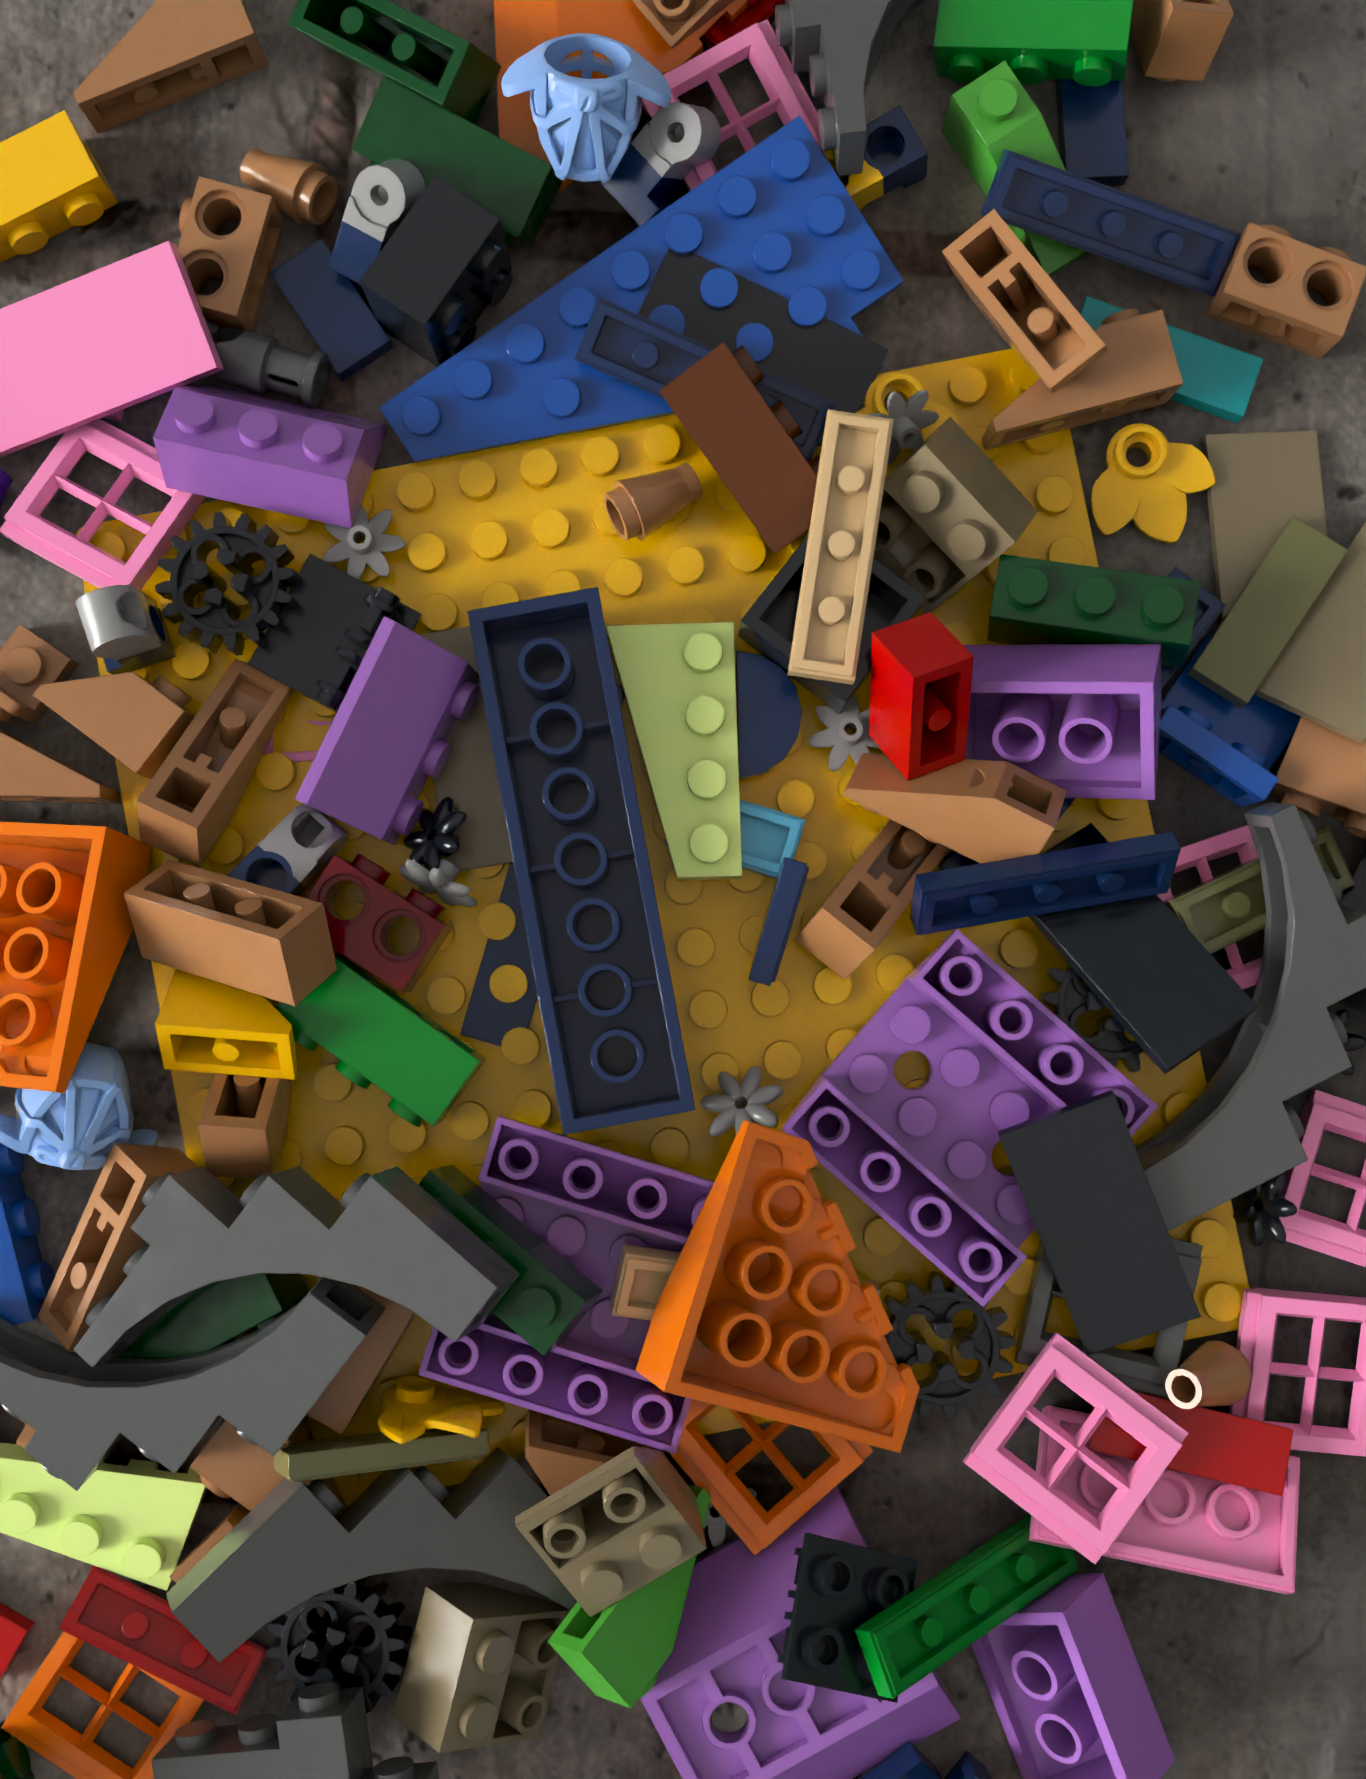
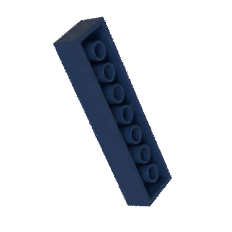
M598 587L467 611L563 1135L694 1111L693 1092Z

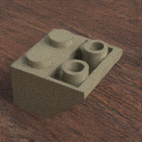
M950 416L885 478L874 558L925 596L926 599L920 610L924 614L932 613L1016 543L1038 511Z
M632 1446L515 1516V1526L590 1618L707 1549L696 1495L662 1451Z
M477 1582L426 1586L393 1716L438 1753L539 1738L560 1655L547 1641L570 1610L552 1601Z

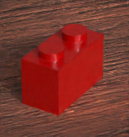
M931 612L872 632L869 736L908 781L964 761L966 756L974 656Z

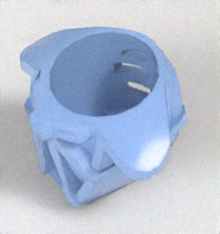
M591 33L568 34L541 43L518 58L507 69L501 82L503 96L506 97L530 91V109L534 123L537 126L540 143L554 169L555 175L562 181L565 178L581 182L601 180L603 184L609 181L628 150L633 132L637 128L641 116L642 98L661 107H669L671 99V89L666 79L644 57L626 44L606 36ZM582 50V55L565 58L572 52ZM593 51L603 54L610 61L593 56ZM582 70L581 78L564 74ZM592 71L609 77L592 79Z
M87 1042L84 1045L65 1093L17 1089L14 1104L16 1108L15 1115L8 1117L0 1114L1 1144L16 1152L31 1155L42 1164L68 1170L81 1171L103 1168L114 1143L157 1147L158 1133L151 1129L133 1130L132 1095L121 1055L112 1047Z

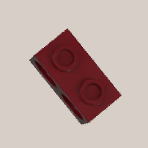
M359 853L352 862L334 855L306 897V899L323 903L332 947L400 992H412L453 928L439 919L445 908L414 888L410 890L407 897L401 895L385 884L391 873ZM357 884L364 893V907L359 915L345 920L337 912L335 905L336 896L344 886ZM410 918L418 926L420 939L412 952L400 955L390 945L389 932L398 920Z

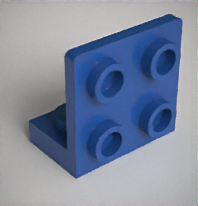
M1210 634L1201 641L1161 700L1159 752L1241 808L1264 801L1279 780L1269 770L1293 736L1301 716L1255 696L1256 692L1248 704L1240 709L1187 675L1213 634Z

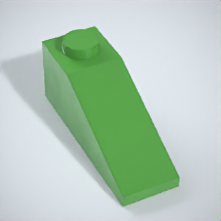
M1006 61L1001 62L952 94L941 131L986 197L1004 149L1066 171L1041 112ZM1007 224L1049 277L1088 253Z
M688 1485L696 1495L702 1527L704 1528L711 1496L704 1487ZM697 1555L591 1618L577 1602L547 1642L596 1696L632 1709L638 1699L652 1689L657 1681L660 1668L673 1651Z

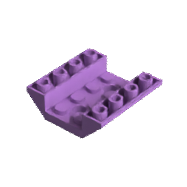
M955 929L902 980L824 1069L784 1123L782 1130L787 1134L808 1140L818 1162L984 1308L1027 1258L1018 1248L1036 1228L1014 1173H1000L992 1163V1150L1000 1141L997 1131L1113 1090L1132 1137L1158 1105L958 929ZM909 1051L921 1053L926 1058L929 1066L925 1082L915 1088L902 1087L894 1076L896 1060L902 1054Z
M500 1115L497 1116L478 1181H481L480 1188L603 1291L565 1341L545 1356L539 1353L493 1312L488 1315L480 1327L457 1342H454L433 1326L418 1375L675 1454L692 1399L663 1392L636 1371L651 1321L612 1315L609 1304L623 1244L681 1252L715 1181Z
M838 1486L833 1488L757 1555L754 1556L738 1536L695 1560L673 1651L660 1668L657 1681L652 1689L640 1698L682 1779H853L880 1764L905 1743L911 1742L914 1745L961 1719L936 1669L898 1695L897 1703L781 1679L783 1663L777 1662V1657L783 1653L786 1629L790 1627L791 1620L784 1619L785 1611L792 1612L794 1599L787 1597L788 1590L796 1591L797 1587L794 1584L798 1556L794 1555L795 1547L802 1548L805 1533H811L869 1548ZM729 1702L742 1706L748 1714L745 1725L735 1732H723L717 1729L712 1724L710 1716L720 1704Z

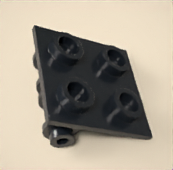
M310 553L299 572L301 583L291 587L288 592L299 603L298 609L287 610L282 608L278 615L288 628L281 632L269 626L265 632L268 646L263 649L258 646L248 665L337 713L383 617L390 618L413 631L422 614L401 603V599L390 591L379 586L375 589Z
M805 1533L802 1548L795 1547L794 1555L798 1556L794 1584L797 1587L796 1591L788 1590L787 1597L794 1599L792 1612L785 1611L784 1619L791 1620L790 1627L786 1629L783 1653L777 1657V1662L783 1663L781 1679L897 1703L898 1696L894 1699L878 1696L854 1629L913 1591L917 1560Z

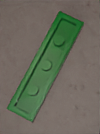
M1028 1514L854 1629L878 1696L890 1699L896 1698L1079 1569L1073 1550L1029 1541L1031 1514Z

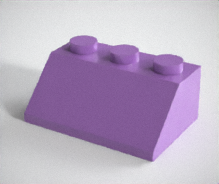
M204 383L174 388L155 431L153 440L166 488L351 529L355 523L384 442L387 426L386 423L318 408L313 409L300 404Z
M384 616L295 800L374 837L396 845L400 834L407 837L413 831L420 818L424 803L418 800V797L428 777L437 778L449 758L452 744L446 740L456 719L465 720L475 705L480 686L474 683L478 673L468 662Z
M1161 644L963 645L974 656L965 759L1008 761L1066 790L1065 798L1155 800L1161 719Z
M1103 1573L1069 1575L971 1644L1022 1779H1161L1176 1761Z

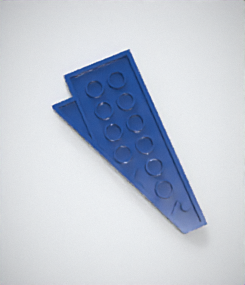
M799 115L380 406L379 409L416 463L674 415L675 413L666 400L574 360L598 298L638 314L669 248L678 254L694 253L723 267L708 271L701 281L700 293L702 299L710 307L722 309L730 306L735 301L739 289L738 281L733 274L735 273L789 300L788 311L796 324L803 327H811L818 324L824 317L860 336L862 334L852 319L899 288L904 280ZM668 304L660 305L650 313L649 320L682 335L684 334L685 318L677 307ZM749 323L739 330L735 345L736 349L743 345L754 362L757 363L765 360L771 354L774 339L771 331L765 325Z

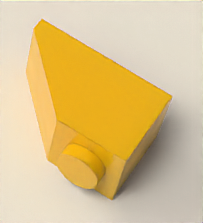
M175 969L155 1022L165 1070L295 1080L298 1067L292 1024L264 996Z

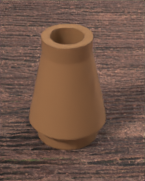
M258 148L251 149L242 161L240 168L242 183L255 189L257 192L273 196L278 208L299 225H307L309 223L321 225L332 214L338 198V183L333 176L328 174L323 164L270 154Z
M684 463L672 469L615 481L614 489L604 493L603 502L608 518L622 540L627 541L634 537L644 540L690 503L701 499L703 493L695 471L688 463Z
M1207 1341L1199 1345L1178 1369L1169 1373L1165 1382L1166 1393L1169 1399L1182 1409H1192L1197 1406H1231L1240 1402L1247 1394L1251 1381V1368L1245 1355L1236 1347L1222 1341Z

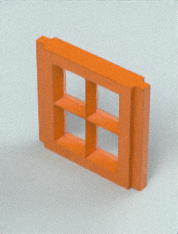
M692 1399L676 1453L670 1454L695 1485L704 1487L710 1494V1503L755 1556L763 1548L768 1547L861 1465L864 1459L874 1450L867 1444L810 1430L831 1456L808 1477L803 1479L772 1442L790 1424L774 1421L763 1431L749 1414L728 1409L753 1440L726 1463L695 1427V1424L714 1409L716 1405ZM761 1450L794 1488L768 1512H766L735 1474Z
M63 1631L7 1716L1 1729L16 1737L19 1741L76 1779H154L153 1757L175 1735V1731L179 1727L191 1722L204 1700L128 1663L108 1693L69 1666L85 1641ZM139 1670L179 1696V1699L160 1727L120 1701ZM61 1677L101 1703L100 1708L83 1734L42 1708ZM112 1711L153 1738L134 1768H131L93 1742Z

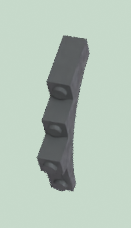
M785 0V4L775 5V28L778 46H789L793 73L809 71L812 96H823L825 108L818 111L820 144L822 150L832 149L837 176L862 173L867 133L865 112L866 89L883 49L906 16L923 0Z
M1266 802L1244 813L1260 860L1266 907L1263 962L1253 996V1002L1258 1007L1246 1017L1229 1055L1200 1095L1162 1131L1135 1147L1168 1231L1307 1161L1308 1158L1299 1140V1137L1304 1135L1303 1125L1295 1110L1285 1100L1352 1067L1343 1046L1348 1042L1345 1027L1339 1017L1327 1007L1366 988V912L1339 906L1343 902L1340 886L1334 876L1322 867L1313 847L1317 843L1315 829L1306 814L1297 809L1295 804Z
M204 1166L178 1173L167 1172L158 1178L146 1191L142 1199L146 1207L130 1228L147 1243L141 1246L125 1264L123 1272L128 1276L117 1291L105 1296L90 1311L85 1320L89 1329L73 1350L92 1368L129 1352L162 1315L198 1289L217 1281L258 1273L312 1274L364 1287L412 1310L451 1340L457 1342L481 1326L519 1277L520 1273L398 1166L374 1175H370L368 1172L364 1173L346 1190L340 1202L300 1166L274 1174L269 1172L263 1173L249 1185L240 1199Z
M322 1277L298 1304L259 1331L216 1349L171 1358H114L93 1368L76 1352H68L63 1346L23 1331L0 1317V1403L10 1415L22 1419L37 1430L23 1451L42 1464L43 1468L50 1475L62 1479L76 1491L103 1464L123 1436L137 1445L145 1457L161 1463L175 1474L202 1442L220 1416L233 1425L236 1432L244 1440L251 1444L259 1445L272 1456H275L386 1308L356 1285Z
M499 1447L450 1495L447 1489L424 1465L419 1466L413 1473L408 1468L385 1470L338 1518L336 1515L345 1505L321 1479H315L307 1485L304 1481L290 1482L284 1478L166 1593L172 1614L219 1663L268 1622L317 1594L371 1575L420 1568L477 1571L523 1584L570 1611L577 1601L515 1526V1516L548 1497L542 1490L544 1485L525 1458L524 1452L515 1460Z
M335 1682L316 1683L303 1688L279 1718L274 1714H263L248 1718L239 1725L216 1726L215 1721L208 1719L187 1723L175 1731V1735L152 1759L154 1779H439L437 1761L414 1763L410 1757H394L386 1759L373 1767L363 1687L339 1689L338 1684Z

